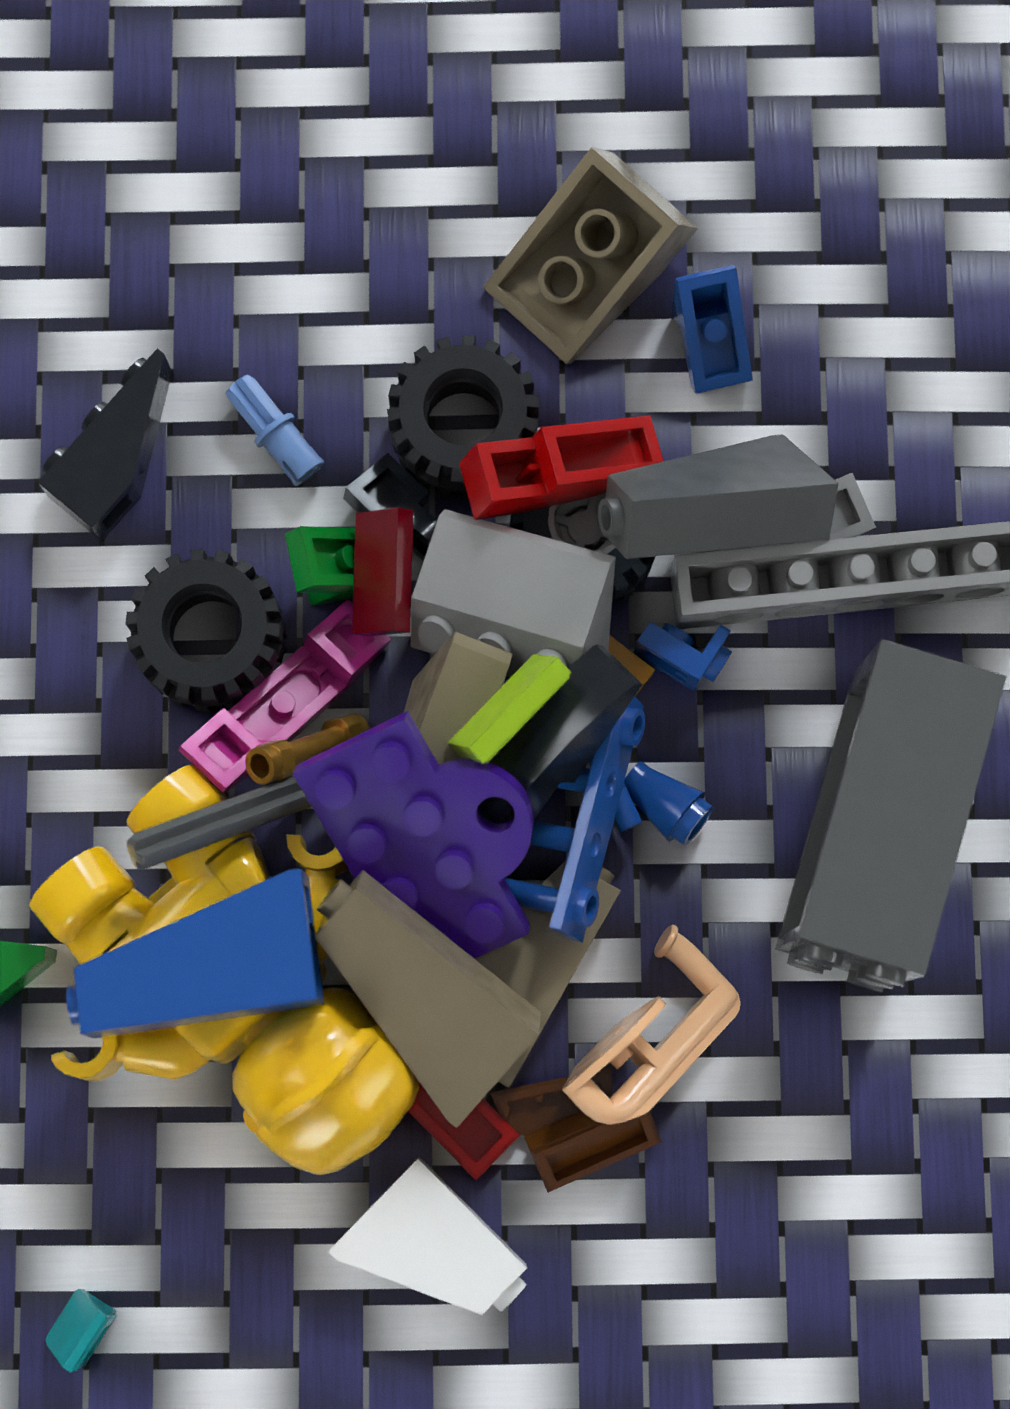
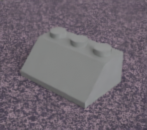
M444 509L438 517L411 599V647L436 654L456 631L511 653L512 658L506 674L508 677H512L533 654L557 656L568 667L595 644L603 645L608 650L616 557L486 520H474V517Z

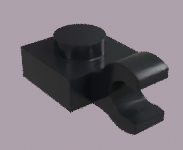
M387 453L345 488L343 499L357 513L397 507L414 510L412 551L424 561L438 520L422 508L427 504L430 492Z

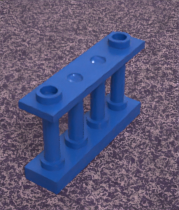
M506 676L505 679H504L503 685H504L511 677ZM635 697L594 754L591 769L585 768L575 783H559L557 786L560 789L584 793L576 827L570 828L534 821L531 846L568 853L560 888L504 878L520 907L553 913L549 927L571 941L583 943L586 927H590L593 924L598 913L599 894L596 889L632 749L633 746H637L640 743L645 730L644 705Z

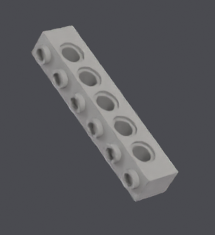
M1010 521L675 555L670 569L676 627L679 629L719 626L720 624L728 625L1010 596Z

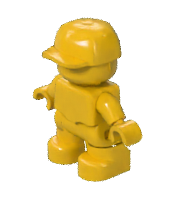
M189 764L168 775L140 799L126 820L127 827L134 834L229 798L193 764ZM252 829L163 862L172 878L149 898L136 890V884L132 877L107 849L96 846L85 850L56 870L35 892L29 906L52 936L65 944L79 963L83 964L101 956L108 948L109 951H112L271 877L262 852L253 841H256ZM286 834L290 853L295 861L305 869V874L309 877L315 930L317 933L324 916L317 911V908L329 891L340 881L336 879V876L347 871L348 867L336 847L325 855H312L307 851L306 842L300 835ZM240 837H244V838H245V839L239 840L238 842L231 843V842L235 841L236 839H238V838H240ZM317 940L321 978L323 981L327 972L323 961L329 955ZM335 987L323 989L324 1005L102 1037L103 1045L100 1052L93 1060L87 1063H81L73 1053L65 1050L51 1055L54 1066L65 1075L90 1082L107 1079L115 1074L123 1063L125 1070L128 1072L176 1080L192 1074L210 1060L225 1064L233 1061L240 1055L232 1074V1089L239 1104L244 1109L243 1119L246 1126L274 1154L293 1167L316 1175L337 1172L377 1148L389 1137L411 1108L419 1090L418 1079L360 998L350 990Z

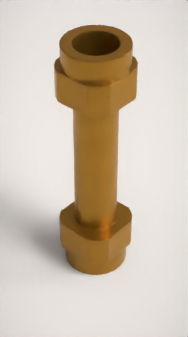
M349 714L325 721L321 731L291 742L283 739L259 744L247 753L245 760L247 772L253 781L262 785L293 776V772L298 764L369 730V725L362 716Z

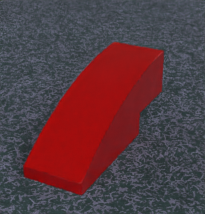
M648 415L541 427L530 438L476 443L459 462L474 520L538 510L598 496L607 491L608 475L664 462L651 416Z

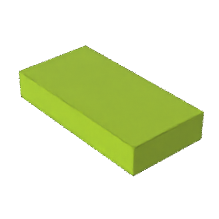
M533 654L447 742L448 745L461 759H471L477 763L487 764L570 678L569 675L572 672L557 656Z

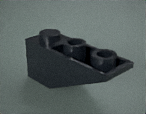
M158 348L147 360L140 358L129 367L121 381L123 387L108 404L101 402L88 413L81 426L83 432L68 448L62 446L51 454L42 468L43 476L37 482L52 501L101 542L142 496L172 375V370L165 354Z

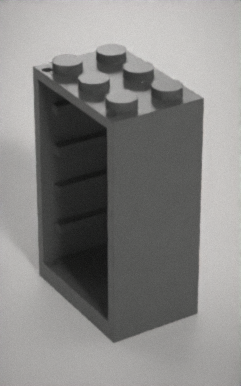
M883 639L880 640L854 671L775 950L789 954L787 964L819 974H823L824 970L831 971L832 967L849 972L847 977L848 983L878 992H883L884 988L893 989L894 985L904 986L905 981L926 975L1007 676Z

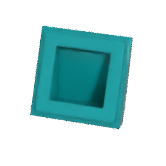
M78 1289L74 1292L45 1340L47 1347L64 1369L71 1373L87 1364L117 1316L115 1314L116 1310L84 1289Z

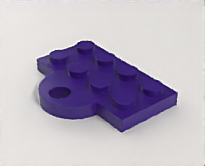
M408 711L296 766L293 772L294 778L354 879L364 870L474 959L528 935L530 922L504 878L520 865L528 851L533 832V810L526 791L509 772L493 763L482 764L471 759H457L439 765ZM489 797H500L512 805L515 815L507 822L493 823L483 817L479 810V804Z

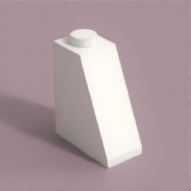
M420 1157L328 1251L338 1262L483 1315L492 1304L499 1312H502L527 1285L519 1277L527 1269L526 1263Z

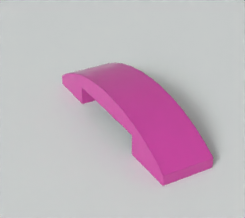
M347 599L308 633L304 644L277 667L266 680L251 690L230 710L227 711L225 708L220 710L180 745L179 752L223 793L227 792L249 776L245 760L247 753L251 749L268 741L284 739L291 742L369 667L389 645L391 639L387 635L361 636L352 634L353 603Z

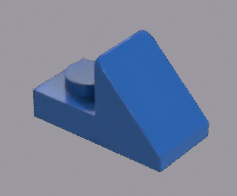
M729 265L675 278L672 315L682 331L690 386L695 394L753 381L736 267Z

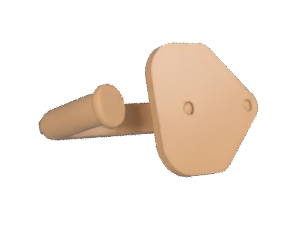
M674 924L668 926L662 933L655 946L654 954L657 958L664 956L674 963L700 990L703 996L655 1048L640 1033L665 1007L666 1003L660 996L652 999L623 1018L575 1066L562 1090L585 1115L595 1122L607 1125L623 1123L649 1112L728 1026L740 1010L739 994L733 985L693 943L678 933V927ZM630 1058L638 1069L609 1099L591 1078L609 1062L618 1069Z

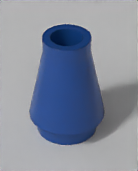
M642 761L638 762L625 777L624 783L632 801L668 842L676 839L682 845H688L703 828L714 809L711 804L704 800L705 792L660 773Z

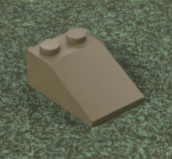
M591 147L483 288L566 364H571L663 273L698 227L613 152Z

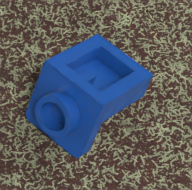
M649 621L637 640L633 653L690 690L695 691L703 677L714 682L732 654L731 650L723 646L731 630L720 624L701 653L693 648L695 644L694 639L683 630L668 623H664L663 627L660 628Z

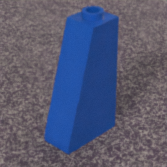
M302 869L287 870L74 967L75 985L68 986L66 992L67 1009L71 1023L73 1025L79 1024L80 1034L99 1038L324 1005L309 877Z

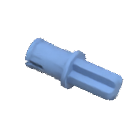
M245 375L226 391L227 398L258 435L254 443L257 447L264 446L282 467L294 486L302 484L321 469L320 467L325 462L299 433V430L293 424L295 417L292 413L283 415L255 378Z

